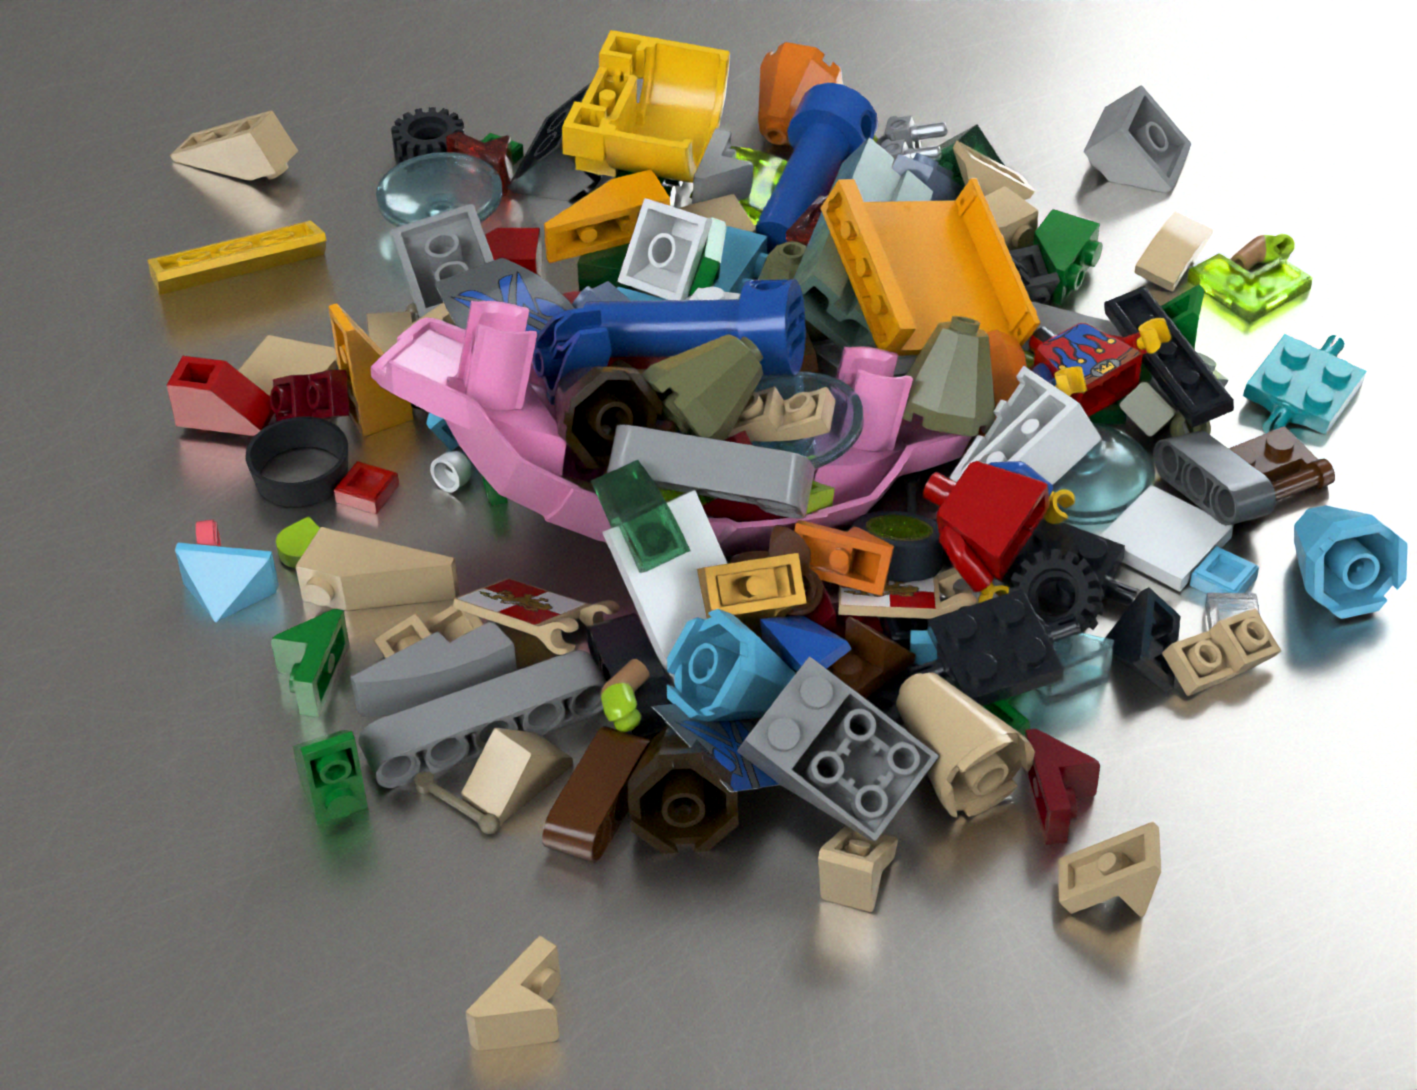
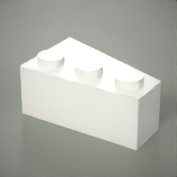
M1023 366L1016 376L1020 383L1008 402L1000 400L993 411L997 416L996 420L985 436L977 435L949 478L957 482L968 465L975 461L985 464L991 462L1022 461L1053 485L1102 438L1080 403Z

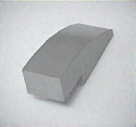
M489 621L451 642H448L437 631L351 676L357 712L362 717L389 716L517 671L514 643L493 621Z

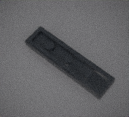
M1145 286L1104 302L1106 316L1122 337L1139 332L1138 328L1140 325L1155 318L1165 319L1172 339L1169 342L1161 343V347L1157 352L1142 355V363L1192 428L1234 411V399Z

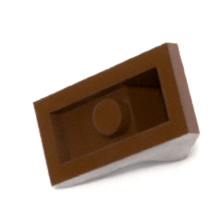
M848 617L846 619L845 640L852 649L830 665L827 670L866 699L913 664L916 654L879 631L852 617Z

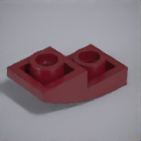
M327 370L313 374L289 375L273 379L270 405L275 413L276 422L293 417H315L325 420L350 416L346 370Z

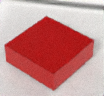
M356 461L334 489L335 500L337 503L377 515L399 486L398 473Z

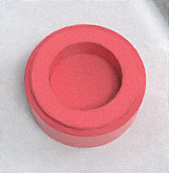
M214 519L196 522L197 544L222 547L218 524Z

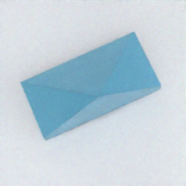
M179 542L176 545L175 552L183 584L215 623L275 594L278 590L279 583L272 551Z

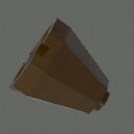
M598 366L572 369L557 382L555 411L558 434L579 461L588 469H601L599 466H609L617 425H631L659 430L656 427L657 414L662 415L663 402L642 374L634 368Z
M667 725L652 739L628 781L630 831L663 854L679 853L676 846L679 844H695L693 852H708L739 825L737 792L728 791L720 781L722 780L731 785L732 773L697 739L692 747H689L670 725Z

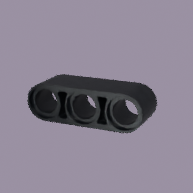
M632 613L586 626V639L590 654L606 681L610 680L632 659L641 661L649 671V679L634 692L637 701L636 709L641 714V721L637 727L626 733L639 737L659 733L669 724L652 706L673 704L667 699V685L671 686L637 614Z

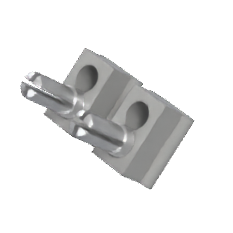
M912 115L898 118L897 116H892L888 119L884 132L885 135L880 137L876 143L895 160L898 153L911 159L914 158L916 153H920L936 161L941 159L940 147L937 145L922 148L920 141L922 139L946 136L948 128L945 122L915 125Z

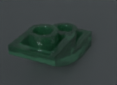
M638 459L591 480L611 528L619 526L639 573L650 571L691 551L665 499Z

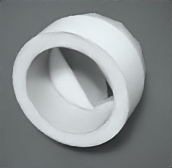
M451 451L444 453L433 460L430 466L433 480L446 492L456 491L465 485L471 477L470 459L460 452Z

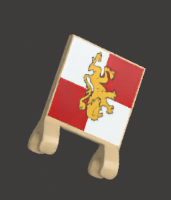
M953 567L939 575L921 581L900 582L886 580L882 596L839 585L838 615L931 619L956 611L963 606L977 604V599L972 595L970 589L959 590L954 587L955 581L962 577ZM939 592L947 596L948 599L940 602Z
M511 578L456 597L453 602V608L537 636L551 652L557 655H563L575 650L574 644H568L563 640L561 630L568 633L576 631L578 629L577 619H580L586 626L603 622V612L612 615L618 613L620 608L618 603L611 600L590 605Z

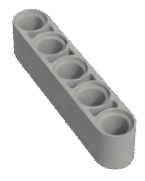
M582 650L571 651L378 719L368 724L359 735L358 744L378 784L386 788L399 787L413 782L416 774L428 771L436 774L479 758L494 728L536 732L541 736L601 713L604 709L600 694L607 681L591 654Z

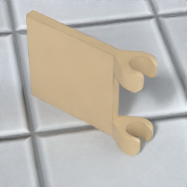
M267 335L238 371L270 396L273 388V379L289 375L313 374L334 370L336 367H339L334 347Z

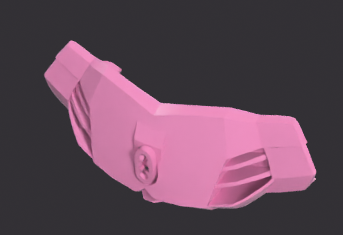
M471 301L466 330L439 319L423 318L397 337V343L371 366V377L382 388L446 421L460 447L499 495L543 515L547 522L595 540L606 542L603 531L673 499L619 481L605 479L602 485H597L562 475L566 443L558 434L555 406L549 403L544 379L536 375L533 367L532 358L537 332L525 331L529 308L497 301ZM844 346L836 379L821 381L822 388L827 387L836 400L830 432L807 438V458L815 468L813 481L835 488L832 506L814 511L812 514H807L804 519L789 517L774 520L736 522L724 517L708 518L724 556H734L749 551L769 552V542L774 527L780 525L794 531L795 524L799 520L838 530H846L853 526V523L860 516L865 515L883 497L897 477L929 469L962 457L971 437L925 428L922 426L924 417L913 413L911 422L902 419L913 378L911 376L896 377L893 375L898 354L872 347ZM678 430V431L676 432V433L688 435L687 433H683V432H681L680 430Z

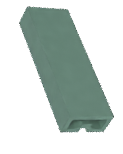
M870 137L842 163L831 188L832 191L839 179H854L864 202L930 201L933 191L909 170L902 176L896 173L891 168L895 158ZM821 212L793 278L798 281L802 290L805 319L842 349H844V346L866 347L874 339Z

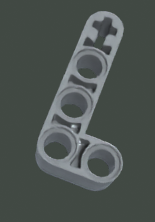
M617 425L607 476L627 483L685 493L695 490L697 495L755 504L761 510L774 515L804 519L806 517L815 468L807 457L793 452L638 426Z

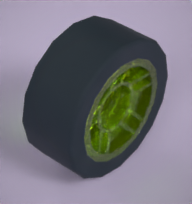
M880 511L862 515L853 523L854 527L861 528L894 546L887 576L888 581H921L934 577L942 569L944 549L939 541L940 534L936 521L909 512Z

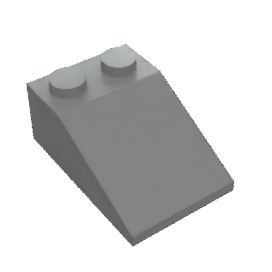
M473 203L390 229L420 318L443 303L435 282L494 261Z

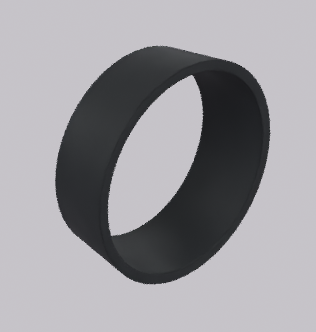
M293 417L272 423L259 431L249 442L245 458L254 483L264 498L283 506H307L321 502L334 495V489L348 473V440L338 426L327 420L315 417ZM317 447L333 453L339 459L338 463L325 474L303 482H278L261 475L263 467L271 458L293 448Z

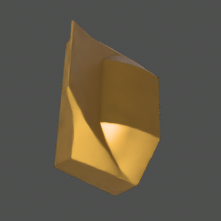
M798 553L697 569L707 619L711 618L708 612L715 609L723 610L733 614L758 637H762L760 619L785 617L790 610L800 604L807 603Z

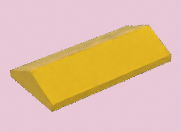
M310 220L148 259L147 262L158 294L162 295L325 255L327 240L325 232Z

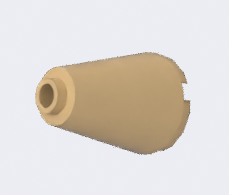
M936 673L915 674L901 685L896 701L897 709L907 731L939 755L927 771V774L941 805L951 816L957 817L956 811L961 810L968 817L979 815L996 806L1018 787L1013 777L1021 767L1027 773L1033 765L1035 754L1033 747L1025 736Z

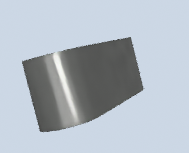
M1203 430L1159 440L1155 444L1153 459L1160 476L1219 523L1225 526L1270 515L1273 512L1276 496L1270 480L1209 433Z

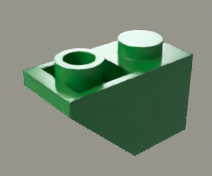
M1055 209L1050 211L1035 231L1034 245H1038L1048 274H1058L1060 282L1053 292L1051 300L1053 303L1062 305L1072 290L1078 291L1088 268L1097 265L1101 257L1103 244L1098 241L1100 223Z
M340 730L292 746L299 779L317 825L337 818H344L352 813L368 808L356 740L352 731Z

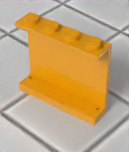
M971 178L955 201L864 202L854 179H839L820 209L877 349L894 352L898 356L919 355L938 323L951 322L952 316L974 319L980 322L979 329L984 330L986 333L994 330L1006 333L1016 338L1021 347L1040 325L1036 309L1032 305L1021 280L1020 273L1013 262L1004 237L997 226L977 178Z

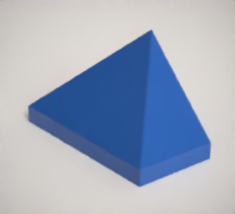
M805 616L760 619L762 641L789 667L797 672L809 656L827 669L852 649L846 640Z

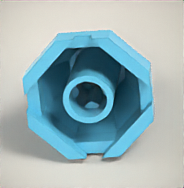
M1324 505L1307 509L1294 524V546L1305 591L1340 619L1380 611L1388 601L1384 595L1393 586L1398 590L1407 580L1408 543L1372 514Z
M715 609L708 612L711 618L704 620L696 617L687 621L667 657V672L675 676V687L667 685V699L676 704L692 719L714 722L762 718L794 677L795 672L753 631L731 613Z

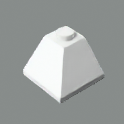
M644 198L617 282L668 300H685L688 297L713 220Z

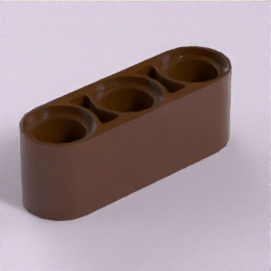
M602 726L594 736L546 818L542 834L543 846L593 863L598 862L629 810L628 781L652 740Z

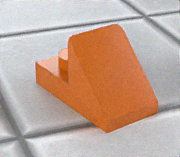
M799 520L796 522L794 532L804 539L811 551L810 569L819 576L820 580L880 596L883 595L893 555V545L854 526L846 532Z

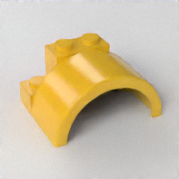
M610 30L599 52V68L582 102H574L562 126L563 154L575 156L576 170L591 172L596 175L616 177L619 170L638 173L652 169L656 177L693 183L694 175L715 128L719 129L726 94L730 52L722 49ZM637 79H643L640 100L637 103Z

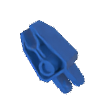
M599 306L570 309L552 316L537 335L533 353V367L536 375L544 379L547 397L551 405L555 406L557 382L572 369L594 366L607 367L612 350L607 328H601L602 320Z

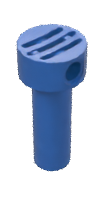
M823 83L814 85L804 94L787 130L789 143L794 151L755 225L757 234L767 236V254H770L777 245L793 241L803 244L818 214V209L823 204L843 160H846L868 137L873 140L879 126L877 113L871 103L858 91L843 84Z
M796 279L745 281L740 299L589 301L583 307H600L601 328H607L612 350L610 358L672 357L729 334L737 337L739 340L742 337H747L756 345L763 356V359L759 362L762 366L763 375H796L799 373L803 363L806 335L805 308L802 290Z

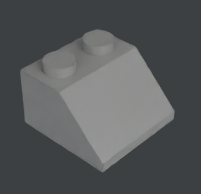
M1140 85L1104 107L1083 152L1088 157L1091 165L1099 170L1109 182L1167 193L1173 189L1192 143L1148 91Z

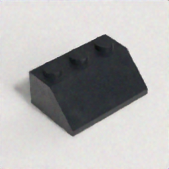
M591 82L545 118L507 187L513 193L569 201L581 191L584 194L589 193L599 183L602 176L576 170L575 156L563 154L562 126L574 102H582Z

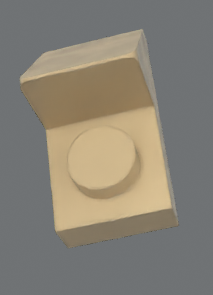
M1153 821L1058 858L1059 903L1072 914L1119 896L1140 917H1143L1146 914L1161 874L1159 827Z
M843 827L820 848L818 866L820 895L822 899L866 912H872L875 908L882 871L895 857L898 838L880 834L877 840L873 842L850 827Z
M539 935L468 1008L465 1014L470 1045L478 1051L548 1043L559 1039L557 1010L554 1005L548 1002L556 992L561 980L558 950L555 944Z

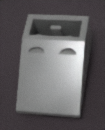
M810 656L737 750L738 753L778 784L873 842L877 840L939 757V755Z

